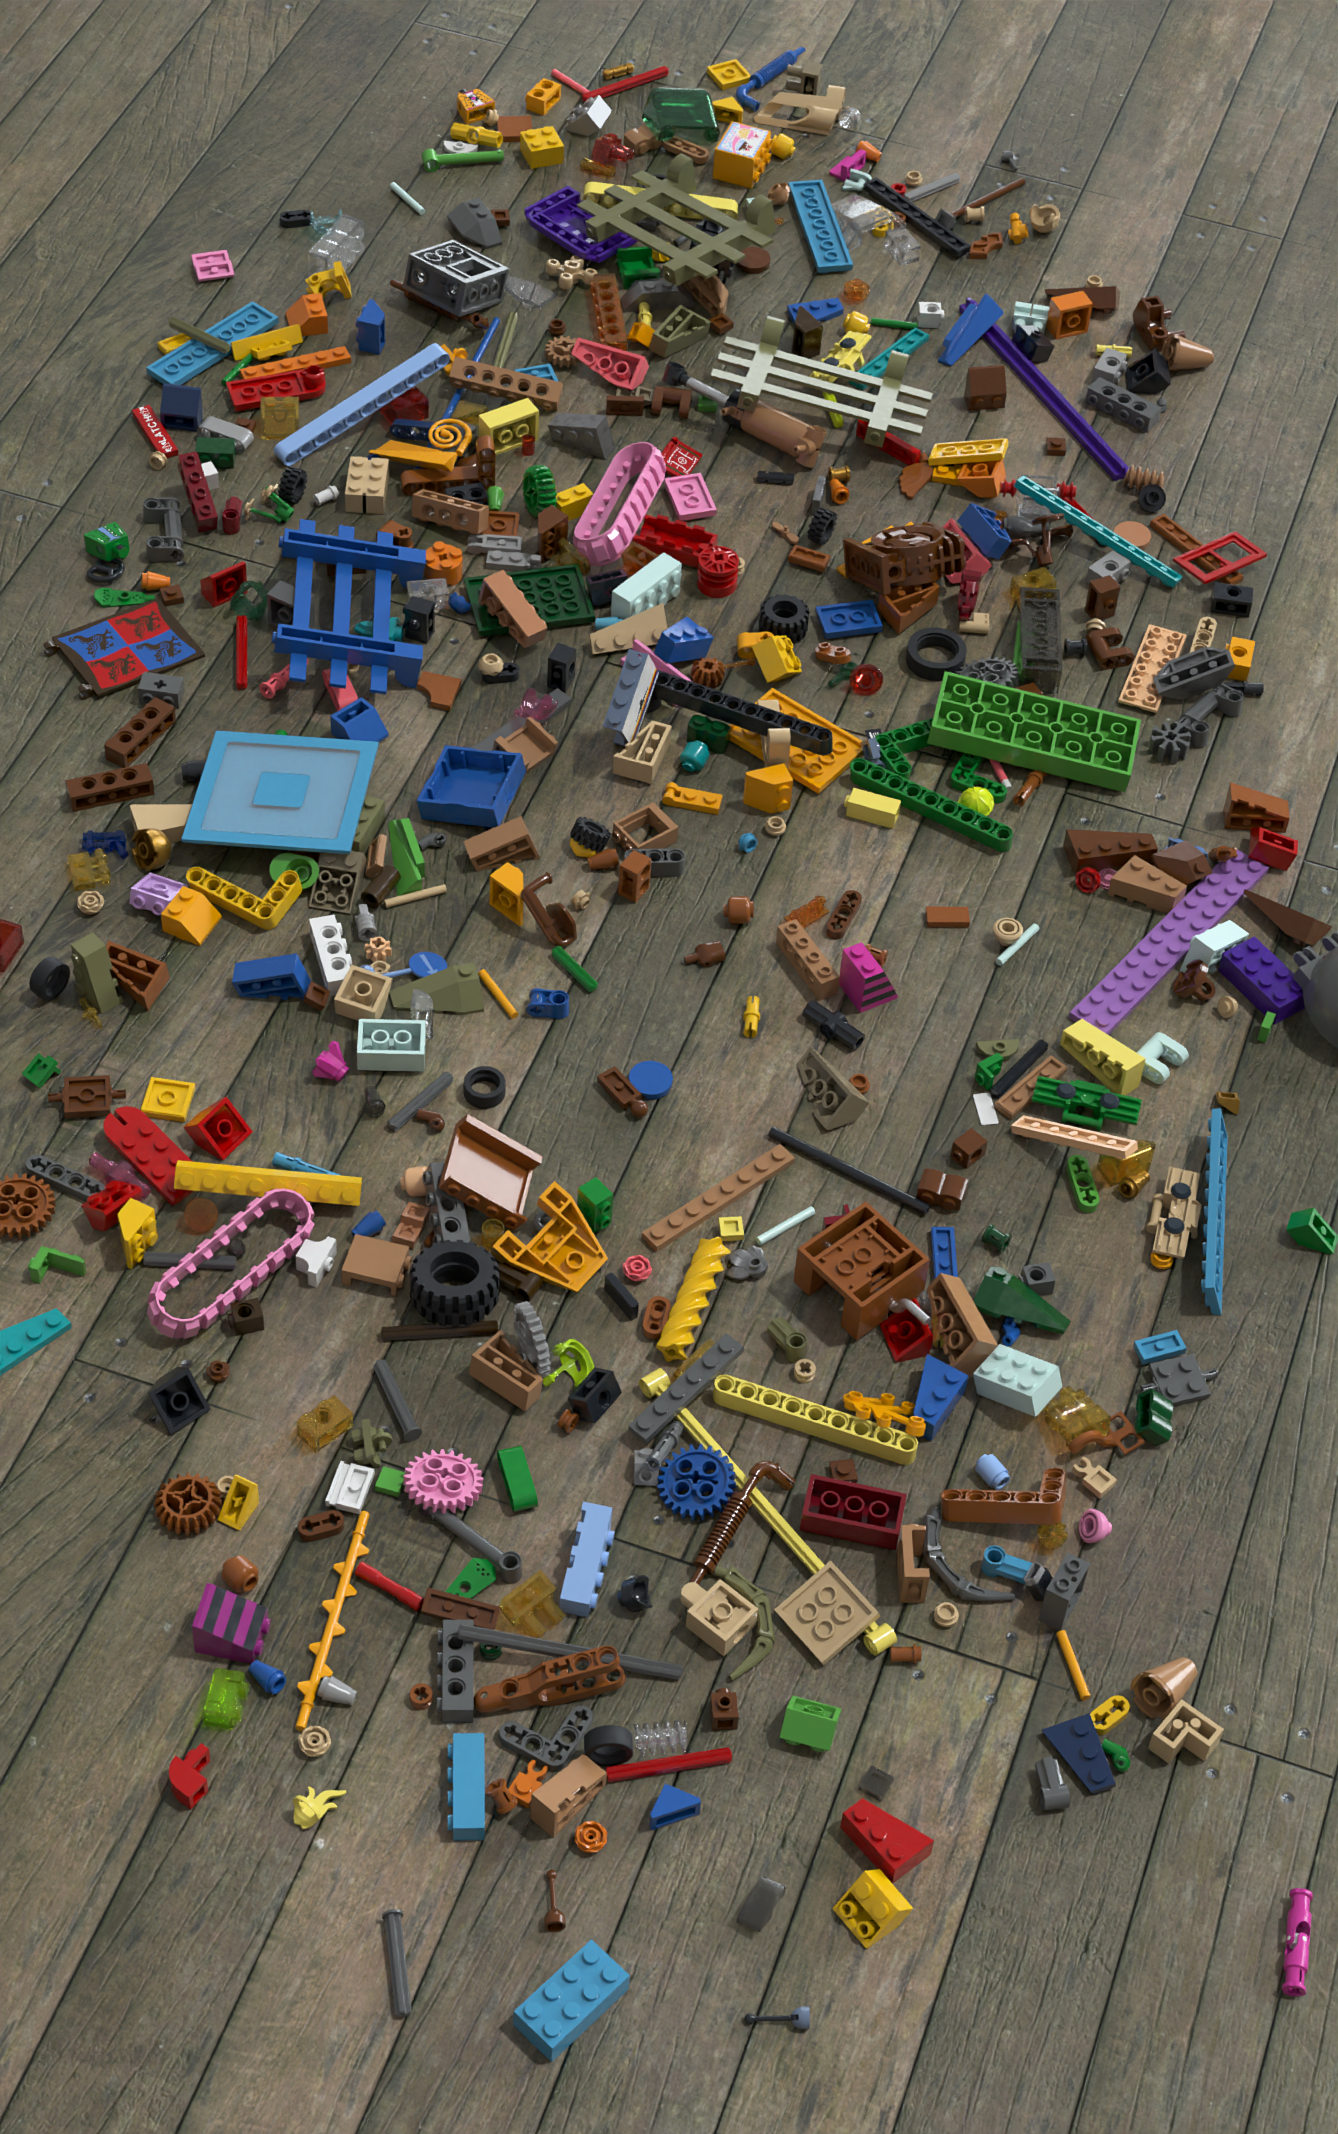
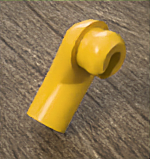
M574 838L570 839V847L576 856L588 858L596 854V850L586 849L584 845H579V842H575Z

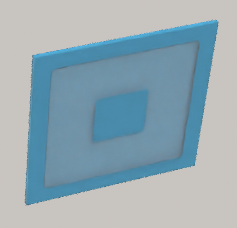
M216 731L183 832L182 842L350 854L379 742Z

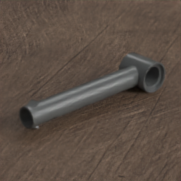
M433 1507L430 1508L429 1515L432 1520L435 1519L444 1525V1527L499 1567L500 1577L504 1582L512 1584L521 1579L522 1560L517 1552H502L448 1510H446L445 1514L442 1513L441 1509H437L433 1513Z

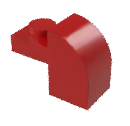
M202 1743L196 1749H191L186 1754L184 1761L175 1756L169 1766L171 1791L174 1797L190 1810L208 1792L207 1779L200 1772L210 1762L209 1748Z

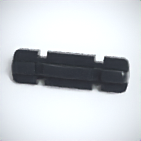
M758 471L757 481H768V483L778 484L786 482V484L792 485L794 483V474L786 473L785 475L784 472L769 471L766 473V471Z

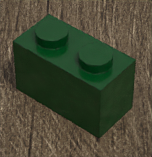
M197 437L195 451L198 453L201 464L212 462L215 468H234L236 458L235 439Z

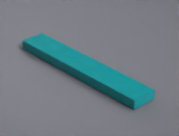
M915 327L857 372L880 378L885 374L891 350L910 355L929 341L930 335ZM849 381L850 384L861 390L868 387L864 384Z

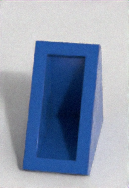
M665 1784L650 1814V1830L652 1831L700 1815L701 1801L699 1797Z

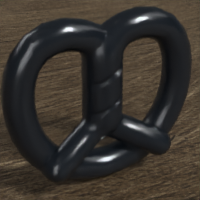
M99 558L95 566L88 569L87 577L95 582H108L112 584L114 580L123 574L125 565L118 558L110 561H104ZM110 562L118 565L119 567L112 568L102 564ZM101 572L108 574V576H95L93 575V573Z

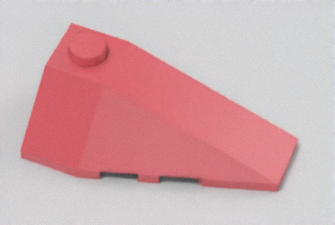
M579 337L571 353L572 356L613 385L631 391L643 382L649 368L645 356Z
M950 518L943 528L960 535L964 539L965 569L982 572L983 576L992 566L991 563L981 554L978 547L971 542V539L961 530L959 525ZM954 571L952 575L946 576L951 583H960L962 572L957 573Z

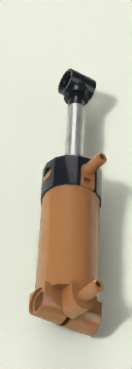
M675 362L667 363L662 378L663 382L672 386L683 385L722 405L724 408L721 409V414L724 422L796 458V462L811 468L815 466L827 433L826 430L817 425L811 426L761 400V398L755 412L737 408L741 388L736 389L730 396H727L688 376L685 367Z

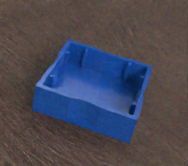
M445 745L435 764L433 774L425 783L417 799L421 819L486 827L499 826L526 773L522 753L495 750L482 751L467 747Z

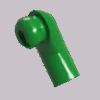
M1105 1738L1102 1748L1105 1753L1111 1755L1114 1767L1121 1772L1128 1770L1130 1759L1127 1750Z

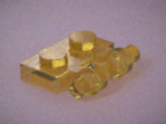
M101 848L96 849L95 856L89 858L88 852L67 855L75 891L96 888V881H102V884L105 885L110 883L111 872L106 865L108 862L107 856ZM94 867L99 868L97 871L92 870Z

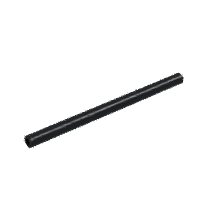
M774 1126L771 1127L768 1133L769 1137L924 1215L930 1209L929 1204Z

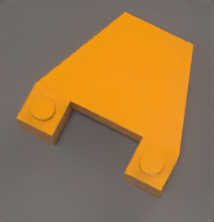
M554 1181L541 1194L536 1204L552 1219L527 1246L507 1230L492 1246L490 1253L500 1263L505 1262L525 1274L528 1271L534 1272L544 1282L577 1293L608 1260V1257L572 1196Z

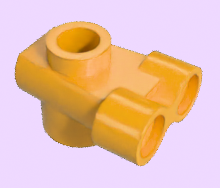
M1018 213L1010 215L1011 229H1008L1010 240L1013 239L1015 244H1020L1022 239L1028 238L1027 226L1019 220Z

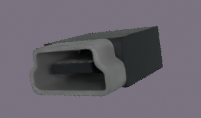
M1034 1562L1024 1577V1581L1035 1601H1043L1046 1589L1053 1577L1047 1568H1043L1041 1564Z

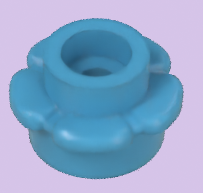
M752 833L743 834L738 841L739 849L747 853L752 852L758 843L755 835Z

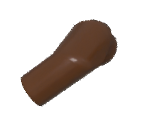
M418 1109L417 1120L427 1121L436 1132L444 1129L445 1122L439 1112Z

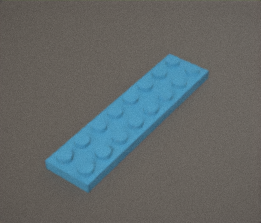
M823 181L788 182L790 195L817 272L827 273L852 270L853 263Z
M252 301L204 332L230 344L233 341L264 333L277 325L279 318ZM191 339L146 367L147 374L163 384L181 385L232 353L231 344L230 351L224 354L195 339Z

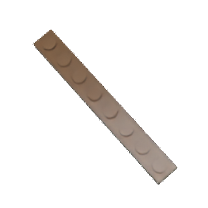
M781 1144L777 1145L643 1231L642 1239L655 1252H658L794 1164L795 1157Z

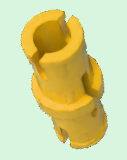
M752 996L746 999V1011L743 1014V1020L745 1021L743 1034L748 1038L750 1037V1031H752V1038L756 1037L758 1033L760 999L754 996V1003H752Z

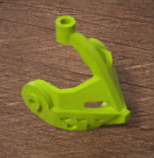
M574 1339L557 1344L551 1352L554 1356H559L562 1365L550 1375L544 1377L543 1384L545 1387L553 1384L555 1377L566 1370L573 1377L574 1386L577 1388L594 1369V1364L588 1350ZM570 1351L575 1356L570 1357L566 1352ZM577 1360L579 1361L581 1367V1371L579 1372L575 1364Z

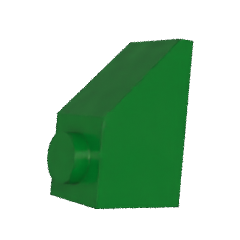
M1315 1208L1291 1213L1286 1231L1298 1245L1323 1253L1334 1254L1338 1235Z

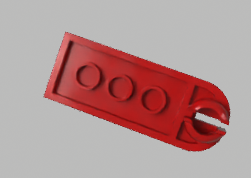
M309 365L301 370L226 382V389L234 410L243 411L319 397L326 390V380L322 367Z
M124 1106L115 1109L114 1115L112 1113L107 1115L103 1124V1133L106 1140L171 1206H174L193 1192V1190L174 1189L177 1161H193L144 1112L135 1107Z

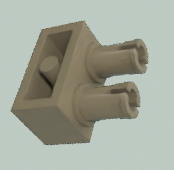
M806 61L803 67L788 64L786 75L801 78V82L787 79L785 90L796 91L799 94L819 96L823 64Z

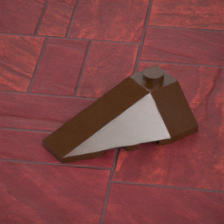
M1116 286L1045 289V294L1050 297L1084 291L1093 303L1092 309L1103 311V314H1113V311H1118L1120 291Z
M1244 889L1243 893L1284 933L1293 937L1292 942L1301 946H1305V943L1313 946L1332 928V926Z

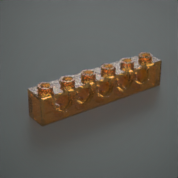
M615 273L594 274L593 282H590V291L592 293V303L594 304L600 344L627 351L628 341Z

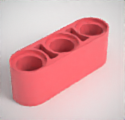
M330 669L322 671L325 686L337 711L358 699L348 675L346 689L329 686Z

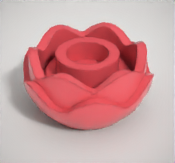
M642 1255L631 1256L623 1263L624 1275L631 1281H644L651 1274L652 1267L650 1262Z

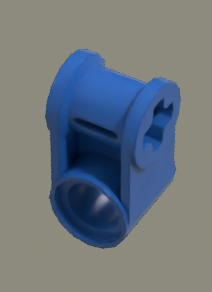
M534 988L530 991V1003L527 1005L526 1011L532 1017L563 1019L568 1016L569 996L565 991Z

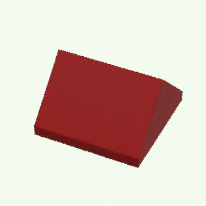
M913 1298L911 1301L920 1308L917 1299ZM907 1309L902 1313L892 1314L880 1324L895 1362L899 1363L925 1357L927 1354L930 1355L933 1339L928 1324L924 1325Z

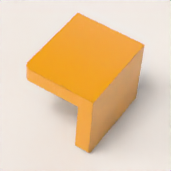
M634 322L627 339L631 342H640L649 348L652 334L655 330L643 322Z

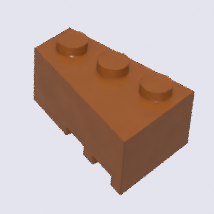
M933 581L920 585L897 586L892 588L891 593L886 595L880 593L878 612L900 634L937 604L940 586Z

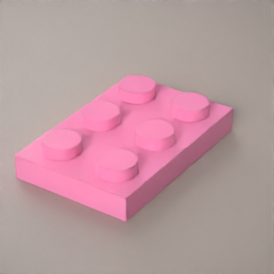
M701 473L664 478V486L679 520L716 516L717 509Z

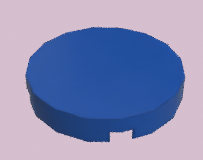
M644 1061L636 1064L630 1070L629 1081L645 1099L652 1100L659 1099L668 1094L672 1087L673 1076L666 1065L656 1061Z

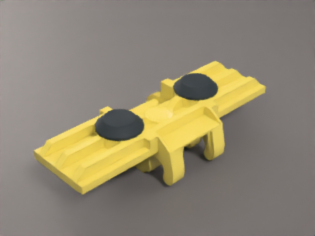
M848 331L839 343L834 344L835 349L832 348L828 352V356L825 359H821V362L855 371L853 366L855 361L858 362V367L864 365V358L860 351L871 339V335ZM817 371L810 375L812 378L833 383L838 378Z

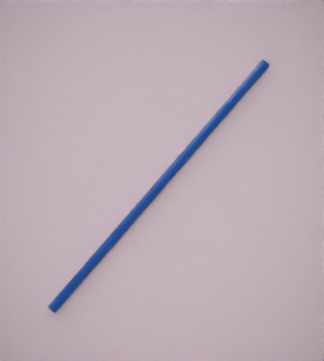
M495 317L472 361L480 362L500 323L499 318ZM457 388L441 420L450 419L465 388ZM430 441L427 445V448H430L433 445ZM416 466L415 470L424 468Z

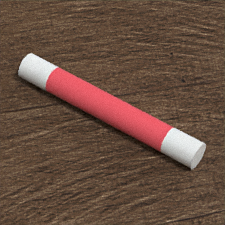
M989 759L1001 784L1007 788V792H1010L1012 786L1000 762Z

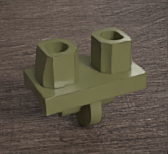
M367 1418L362 1420V1427L351 1431L355 1445L364 1444L365 1446L354 1450V1459L358 1465L371 1463L375 1469L381 1467L380 1452H385L386 1447L392 1444V1436L384 1432L383 1428L376 1429L371 1427L370 1420Z

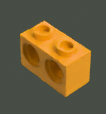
M543 78L526 94V109L544 116L561 99V84Z

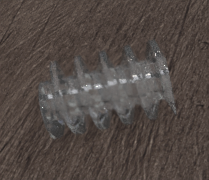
M674 1720L672 1728L668 1721H664L662 1729L658 1722L653 1723L652 1729L645 1722L643 1723L642 1730L639 1729L637 1723L633 1724L635 1750L639 1749L641 1756L645 1755L646 1748H649L651 1755H655L657 1747H659L662 1754H665L668 1746L672 1754L676 1752L677 1746H680L683 1753L686 1752L687 1729L685 1720L682 1727L678 1720Z

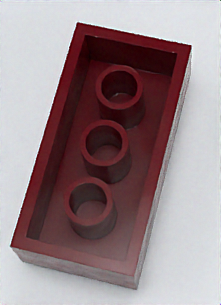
M811 1474L801 1517L800 1530L896 1550L907 1494Z

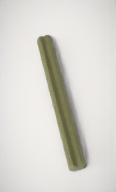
M516 312L508 313L492 366L500 368L504 366L518 320Z

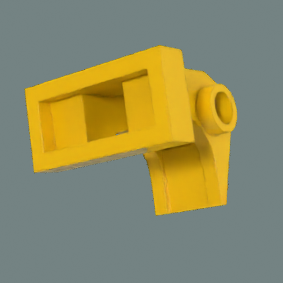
M341 261L333 262L334 269L318 272L305 280L308 286L306 288L307 293H321L323 299L327 292L337 290L343 294L345 299L352 298L350 282Z

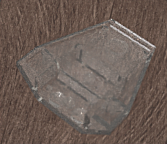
M857 194L831 203L848 251L862 245V233L883 224L891 232L906 227V222L896 213Z

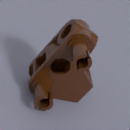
M1158 296L1140 299L1133 312V322L1149 350L1156 349L1158 352H1162L1164 342L1170 339L1168 335L1176 334L1185 338V333L1183 330L1167 331L1164 326V320H1170L1172 313L1170 308L1164 309V305Z

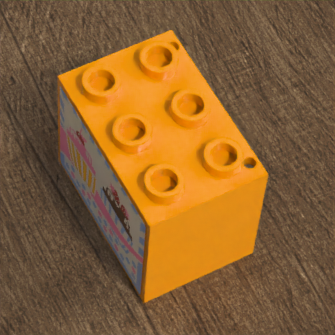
M732 121L715 148L713 179L752 189L755 182L759 181L760 174L764 173L766 164H769L771 160V153H769L773 141L770 139L771 131Z

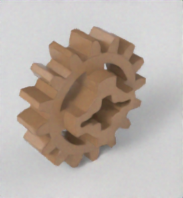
M560 336V339L553 337V341L549 340L548 344L545 345L547 361H553V365L559 364V367L566 366L567 368L570 364L576 366V362L581 363L571 354L577 338L570 339V336H567V338Z

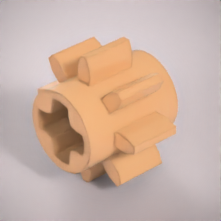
M382 937L370 938V944H365L366 958L371 959L373 962H386V956L392 955L390 941H386Z

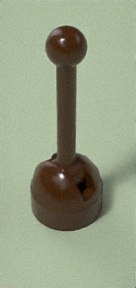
M549 1870L546 1873V1877L550 1885L551 1910L545 1914L544 1928L548 1932H560L566 1928V1921L563 1912L556 1908L554 1879H556L557 1873L554 1870Z

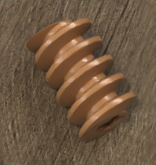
M1132 464L1127 470L1123 487L1129 483V488L1132 489L1136 484V489L1139 491L1142 486L1156 484L1163 489L1164 473L1161 471L1159 476H1157L1156 470L1149 474V468H1146L1143 473L1141 466L1135 471Z

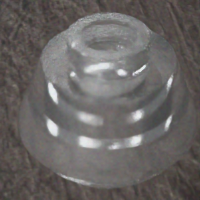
M845 106L841 109L839 123L843 128L851 129L860 124L861 116L856 108Z

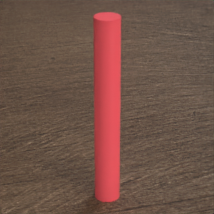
M552 70L551 75L582 95L590 92L558 70Z

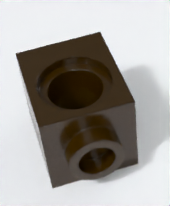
M258 1298L230 1304L231 1313L227 1314L230 1328H235L236 1336L264 1330V1316Z

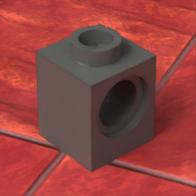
M1049 1262L1022 1266L1021 1276H1018L1020 1281L1039 1296L1053 1294L1056 1280Z

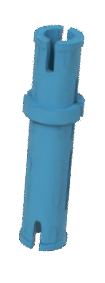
M276 1152L272 1160V1166L287 1171L340 1175L302 1161L301 1158L289 1157L279 1152Z

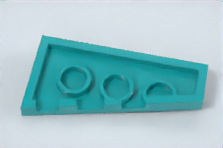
M56 1308L1 1330L0 1376L72 1328L71 1322Z

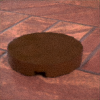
M748 247L740 251L746 255V258L737 262L736 266L743 268L744 272L761 273L764 269L769 268L771 257L766 250L759 247Z

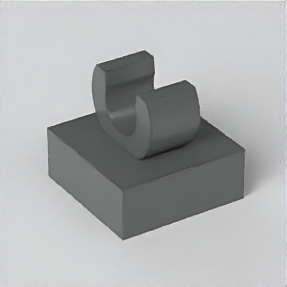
M940 209L935 220L949 230L954 228L956 217L945 209Z

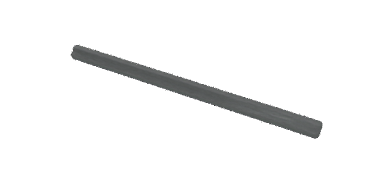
M460 1624L457 1637L462 1640L558 1658L593 1649ZM618 1653L620 1658L619 1666L623 1670L679 1680L681 1677V1665ZM603 1655L601 1662L604 1664L611 1663L614 1660V1655Z

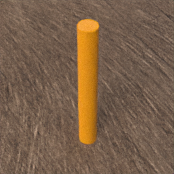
M480 970L478 976L510 1018H516L518 1012L486 970Z
M1059 1631L1056 1633L1079 1696L1082 1701L1088 1700L1091 1696L1066 1631Z

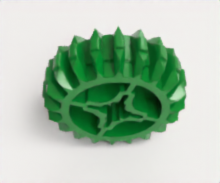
M546 465L528 467L523 474L522 495L524 496V503H526V509H528L529 514H532L533 517H538V513L550 505L556 507L557 487L555 486L553 474Z

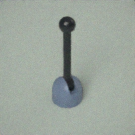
M809 2006L797 2007L791 2015L754 2016L752 2013H748L744 2017L747 2024H753L754 2021H791L798 2029H810Z

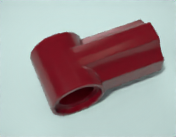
M231 497L226 500L225 509L222 512L223 531L227 534H236L240 531L243 501L239 500L238 497Z

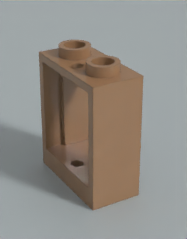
M653 802L613 822L612 837L625 851L630 849H664L677 842L678 826ZM649 823L659 834L638 844L629 833Z

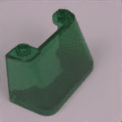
M658 87L649 93L642 119L658 140H670L675 135L677 129L704 130L703 136L707 141L718 142L720 129L711 95L708 91L704 89Z

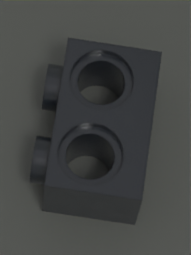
M482 482L445 488V495L488 506V496Z

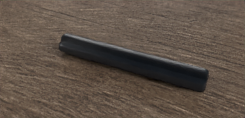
M1043 1039L1038 1040L991 1087V1094L996 1098L1001 1097L1048 1050V1043Z

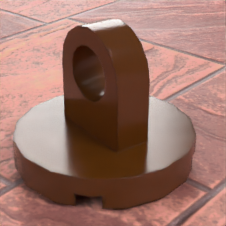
M1200 959L1193 960L1186 965L1187 970L1185 973L1181 972L1178 974L1173 984V991L1180 998H1186L1192 994L1200 1001H1206L1215 995V986L1206 977L1208 965ZM1202 985L1206 988V994L1202 991Z

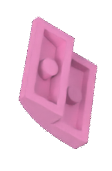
M227 250L191 255L195 274L199 282L234 277L233 267Z

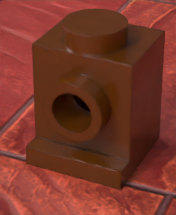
M720 1688L715 1693H711L710 1713L712 1730L738 1729L739 1712L736 1692H730L727 1688Z

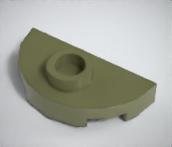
M1019 1039L976 1042L975 1047L980 1055L983 1054L986 1057H990L998 1052L1003 1057V1061H1007L1018 1051Z

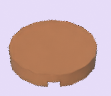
M1133 521L1122 522L1113 531L1141 550H1144L1150 544L1151 532L1141 523Z

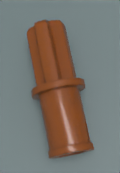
M1224 845L1212 848V851H1209V858L1212 861L1226 862L1238 856L1235 847Z

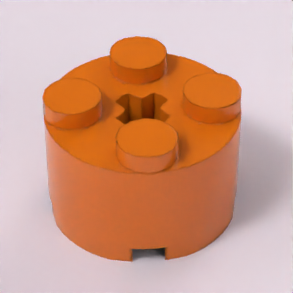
M441 541L435 542L433 546L429 547L426 550V564L424 568V576L427 583L438 588H445V585L449 584L451 586L458 584L462 579V550L452 545L444 544Z

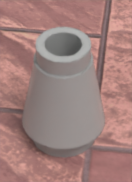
M324 1676L317 1695L323 1697L322 1700L352 1706L357 1691L333 1676L331 1678Z

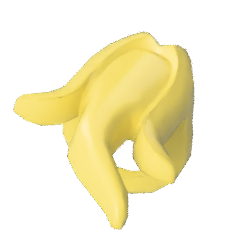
M308 1786L309 1795L307 1798L298 1795L293 1799L295 1807L294 1823L301 1825L303 1830L312 1827L328 1810L337 1809L336 1804L325 1803L331 1798L342 1797L346 1794V1790L323 1791L314 1799L315 1791L312 1787Z

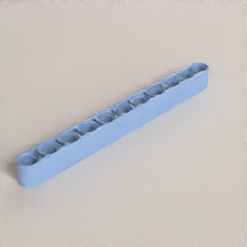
M436 343L428 346L279 442L274 447V454L286 466L295 464L445 367L450 360L449 354Z

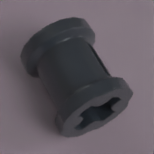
M1085 638L1075 641L1064 640V654L1066 657L1070 656V654L1086 655L1087 642Z

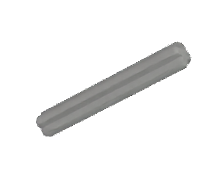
M953 173L904 194V197L913 202L959 183L961 177L957 173Z

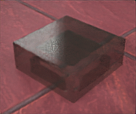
M871 1765L859 1784L858 1790L881 1802L893 1784L894 1777Z

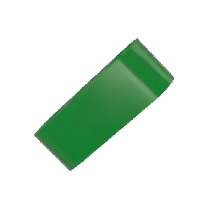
M522 1446L497 1450L499 1468L513 1512L538 1507L536 1490Z

